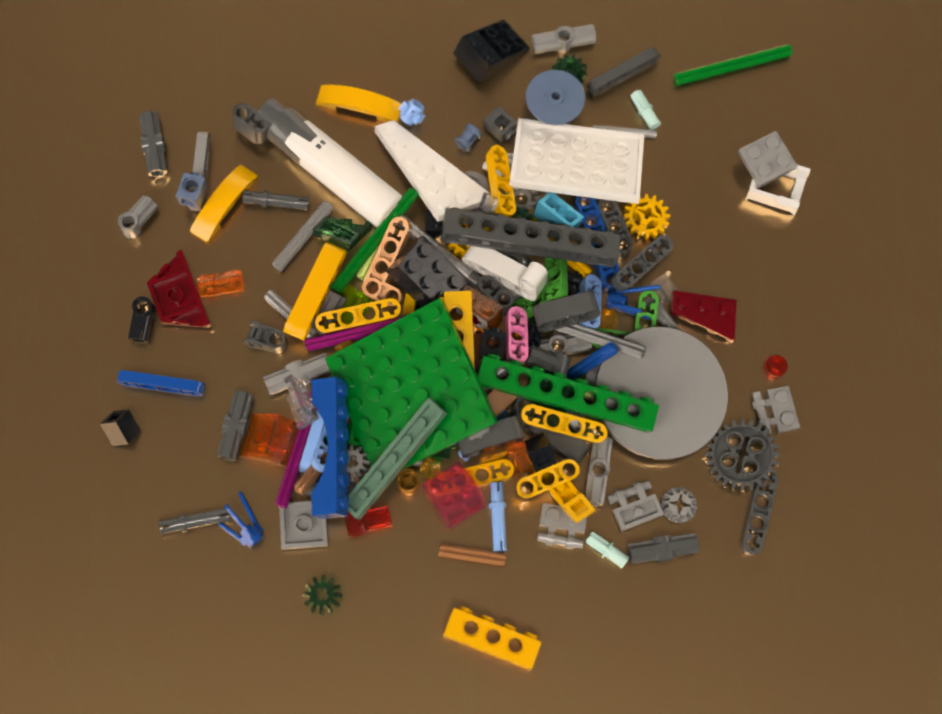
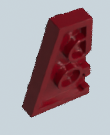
M675 290L671 293L670 314L693 325L697 324L707 329V332L713 335L717 334L730 343L735 342L736 299Z

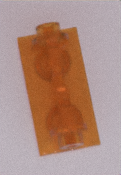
M235 269L233 271L221 272L222 277L219 278L217 273L201 275L196 281L200 297L244 291L241 271Z

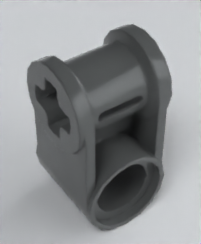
M256 321L250 322L249 334L243 341L245 345L275 354H282L287 350L288 340L282 330ZM275 338H281V339H282V341H281L280 344H278V345H273V344H272V342H273V340H274Z

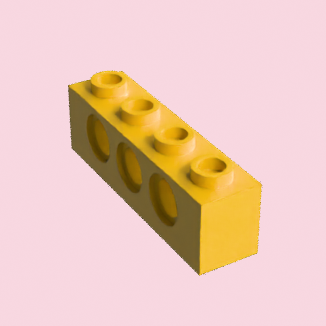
M471 291L444 292V297L439 298L444 300L449 314L454 308L460 309L462 312V318L459 321L453 320L457 331L463 334L462 343L474 367Z
M460 606L459 609H453L444 632V637L525 669H532L542 643L537 640L538 636L528 632L522 635L515 632V627L505 623L499 626L493 623L494 619L485 615H481L480 618L472 615V610ZM469 622L475 623L478 627L477 633L473 635L467 634L464 629L465 625ZM496 631L500 637L497 643H490L486 638L488 632ZM510 640H518L521 643V650L518 652L511 651L508 646Z

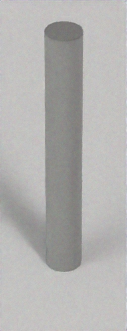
M593 125V128L642 134L644 138L656 139L657 134L656 130Z

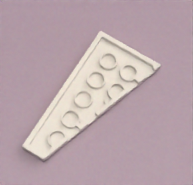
M392 120L375 126L374 132L413 188L418 192V195L437 222L443 220L446 208L456 207L464 211H470L492 203V196L488 191L396 121Z

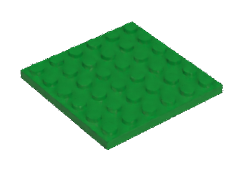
M441 298L325 358L332 377H338L346 381L348 386L346 406L349 417L364 452H367L366 457L370 461L371 467L428 398L433 399L448 414L402 470L498 423L445 302Z

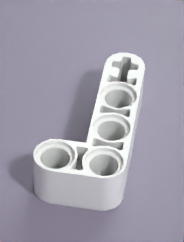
M470 246L462 258V262L470 269L483 276L493 277L505 288L530 301L537 299L547 283L548 272L541 264L531 262L526 267L494 249Z

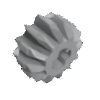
M350 444V450L347 451L349 460L351 462L352 459L356 460L357 466L354 467L352 465V468H349L347 464L348 477L350 476L351 483H355L356 476L361 480L363 478L361 473L366 474L369 471L366 467L370 466V461L366 460L367 452L362 453V446H359L355 451L354 445Z

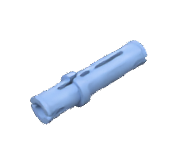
M497 482L489 483L491 499L489 509H491L494 552L507 551L505 508H507V503L504 502V482H499V484Z

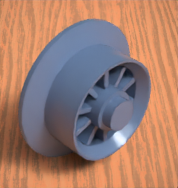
M548 70L538 74L531 80L526 91V103L532 115L541 122L550 125H562L571 122L581 113L585 104V92L579 80L570 73L561 70Z

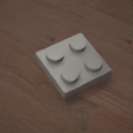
M777 131L740 148L737 152L758 188L796 170L798 167Z
M312 501L290 502L286 509L279 507L282 550L328 547L327 519L312 516Z

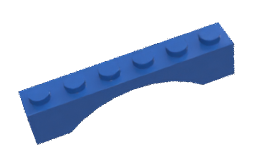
M338 377L311 380V402L317 408L324 421L328 440L327 460L324 471L312 492V516L321 519L347 517V510L349 509V499L347 497V487L349 485V477L347 475V464L349 462L347 441L349 438L347 418L349 412L346 406L348 386L346 381Z

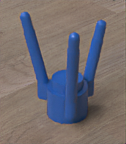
M661 285L629 288L624 292L617 290L616 293L610 292L607 298V308L636 316V313H641L642 310L628 306V296H624V294L660 289ZM648 316L641 317L644 319L651 320Z
M239 492L238 495L254 526L251 524L246 526L227 504L224 508L242 528L240 531L241 535L222 522L219 523V526L239 540L243 546L248 545L251 548L264 537L261 533L263 528L258 524L243 493Z

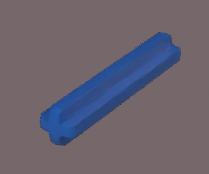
M609 342L569 368L566 378L575 381L576 378H580L616 355L618 347L614 342Z

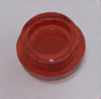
M772 355L767 359L765 368L771 376L780 377L787 371L788 364L784 357Z

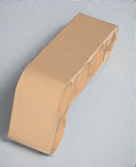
M395 217L389 223L362 285L364 294L377 301L388 299L390 292L395 290L398 293L397 301L400 305L405 300L404 291L389 283L391 276L387 272L382 274L378 266L384 261L389 268L404 250L412 232V224L408 219ZM403 223L405 230L399 231V228H397V224ZM392 234L401 237V240L391 237ZM391 241H394L397 245L394 253H389L387 250V246ZM373 281L377 282L379 286L375 294L369 288Z

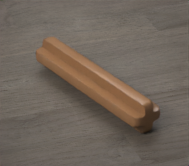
M323 452L320 458V463L323 465L325 464L326 452ZM311 464L295 483V492L301 495L305 494L322 472H318Z
M443 543L439 546L438 554L441 557L504 566L506 563L505 553Z

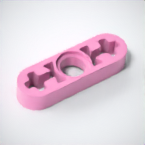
M514 306L509 309L505 317L506 361L509 363L510 360H514L524 364L528 358L527 313L523 308ZM513 315H516L517 319H519L517 325H515L516 318ZM511 333L520 334L522 340L513 339ZM516 348H519V349L517 350V355H518V357H520V359L517 358V356L514 354V352L516 351Z

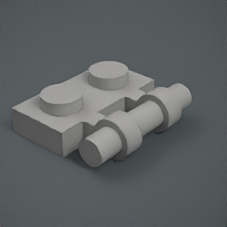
M789 386L767 390L765 392L767 399H762L760 391L752 393L754 400L752 405L757 411L759 418L757 423L762 424V431L769 429V435H772L771 426H775L777 434L800 429ZM766 407H770L772 418L767 417Z
M649 480L642 483L638 481L624 490H621V488L617 489L613 494L606 496L609 504L618 502L620 505L619 508L614 509L612 512L621 532L664 515L656 494L650 496L645 494L646 490L652 488ZM637 495L639 500L627 503L626 498Z
M543 503L539 527H545L548 530L547 533L538 532L537 541L545 542L546 545L550 546L557 544L566 546L567 549H573V547L582 549L584 540L576 539L575 533H585L587 517L576 524L559 505ZM555 529L568 531L567 537L554 535Z

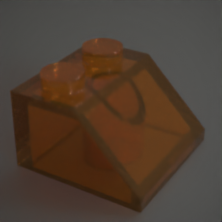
M252 414L239 456L272 466L287 467L300 424L280 414Z

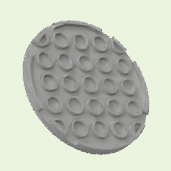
M668 327L644 328L622 338L645 346L646 353L643 359L617 351L616 355L601 363L595 387L599 384L610 387L611 392L626 391L631 393L632 397L640 399V397L651 398L654 400V404L659 405L652 432L647 433L602 420L610 435L629 451L656 460H672L687 456L706 445L720 428L728 403L725 375L714 354L694 336ZM607 399L606 407L614 411L616 407L615 402L612 399ZM634 405L628 406L629 415L632 417L637 415V408Z

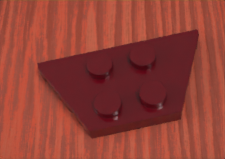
M179 250L176 256L147 282L159 318L164 325L209 328L211 325L183 251Z

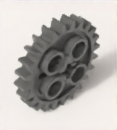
M741 419L740 425H737L736 421L732 420L731 427L724 423V431L718 429V437L713 436L711 439L714 444L707 443V448L712 450L706 452V457L712 458L707 461V466H714L710 473H718L716 476L717 482L724 479L723 487L731 483L733 491L737 486H740L742 492H744L745 486H749L750 490L753 491V484H757L761 488V480L770 482L768 474L775 475L776 471L772 467H779V462L774 459L780 458V453L774 451L779 449V444H772L775 441V436L768 437L769 429L761 431V423L754 427L753 420L748 425H745L744 419ZM749 437L746 456L743 457L741 471L737 474L736 470L740 462L739 454H742L745 438ZM731 438L741 440L737 446H732L728 442ZM759 443L763 446V449L759 452H754L751 446ZM730 458L735 461V464L731 467H726L722 464L723 461ZM753 464L757 467V470L754 473H748L745 471V467Z

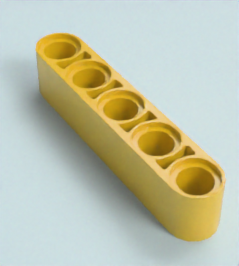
M325 242L286 321L284 333L305 341L313 326V319L318 315L330 290V285L334 282L345 259L346 249Z

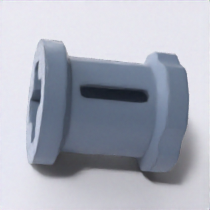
M467 123L464 132L460 137L455 138V143L459 148L469 152L471 145L477 138L479 139L482 136V133L477 127Z

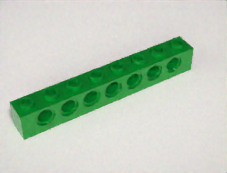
M488 354L487 357L483 356L481 358L477 376L482 387L647 433L652 432L654 429L659 405L654 404V400L651 398L640 397V399L632 397L631 393L626 391L611 392L610 387L599 384L597 387L588 385L589 382L583 379L568 380L564 374L554 372L553 375L544 373L545 369L535 366H532L531 369L522 367L523 363L510 360L507 363L501 361V357L493 354ZM501 368L507 372L506 380L497 378V369ZM519 375H526L528 377V386H521L519 384ZM541 381L549 382L551 386L549 392L541 390ZM563 387H569L572 390V397L570 399L562 395ZM585 393L593 395L594 402L592 405L584 401ZM607 399H612L615 402L616 407L614 411L606 407ZM629 405H634L637 408V415L635 417L629 415Z

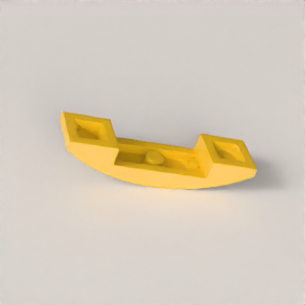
M321 85L316 101V106L333 110L340 107L377 116V120L384 122L394 120L398 123L401 112L398 109L401 103L371 91L342 85Z
M241 164L235 168L208 199L193 223L190 232L206 243H209L221 227L220 222L243 194L244 190L248 191L258 175Z
M526 455L525 457H526L528 463L530 464V466H531L532 469L534 470V467H533V465H532V463H531V461H530V459H529V456ZM548 472L544 473L541 477L542 483L548 486L552 485L554 476ZM571 481L548 490L558 505L576 524L595 512L594 507L583 493H579Z

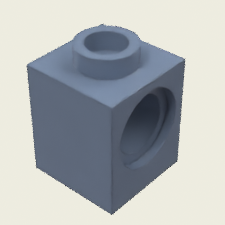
M195 172L191 174L183 173L176 193L179 204L200 210L208 188L206 179L201 174ZM193 186L198 187V188H197L195 191H193V192H189V191H188V189H189L190 187H193Z

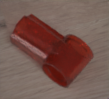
M388 506L368 510L361 520L356 519L350 512H347V517H344L348 537L367 534L371 530L392 526Z

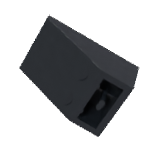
M503 19L462 36L453 54L480 83L494 77L529 51L530 47Z

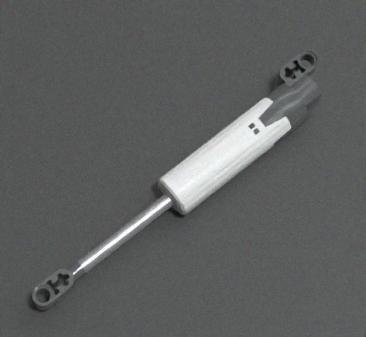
M274 98L267 100L258 112L245 103L237 104L233 108V126L236 130L255 144H262L267 139L376 228L387 218L401 200L402 195L296 109H286ZM402 214V215L400 216V217H403V218L408 219L404 214ZM408 219L412 224V232L410 234L412 239L424 236L468 281V284L475 289L474 296L481 304L497 316L507 315L514 302V296L507 288L491 276L480 277ZM403 223L397 224L401 230H405ZM498 301H503L507 305H502Z

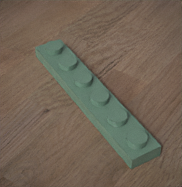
M428 398L347 496L349 499L348 511L356 519L361 520L448 414L433 399Z

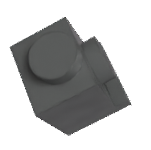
M498 106L484 119L483 129L488 130L502 143L505 139L510 141L515 136L517 121Z

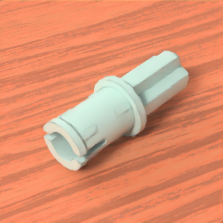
M641 90L634 91L630 97L638 109V115L643 117L649 130L656 129L661 125V122L653 111V105L648 103Z
M592 532L586 539V543L601 553L602 558H608L621 569L630 558L613 546V542L610 544L595 532Z

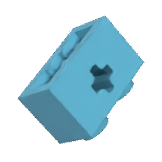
M549 192L538 201L533 214L537 221H546L549 224L555 225L567 224L574 228H580L584 219L583 215L552 192Z

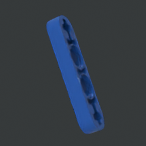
M120 370L117 378V383L124 386L191 396H203L205 387L204 383L195 380Z

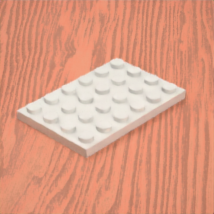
M518 118L509 187L639 204L644 135L567 124L550 125L537 120Z

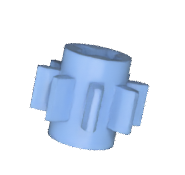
M415 99L408 100L407 102L403 101L398 108L401 111L400 119L407 125L420 124L425 118L423 114L424 106Z

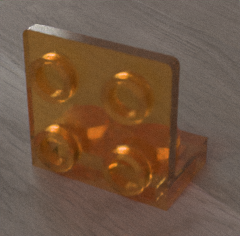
M518 440L507 442L505 447L497 449L496 446H491L483 449V453H480V464L513 458L514 471L519 473L521 478L529 476L532 470L525 442L519 443Z

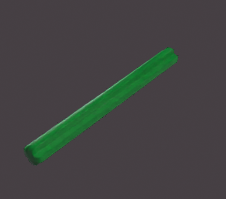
M790 44L689 69L675 73L674 81L676 85H681L789 57L792 55L793 50Z
M409 188L404 193L398 205L375 229L330 285V288L335 293L340 294L381 244L391 220L395 217H400L402 214L404 215L419 195L416 190Z

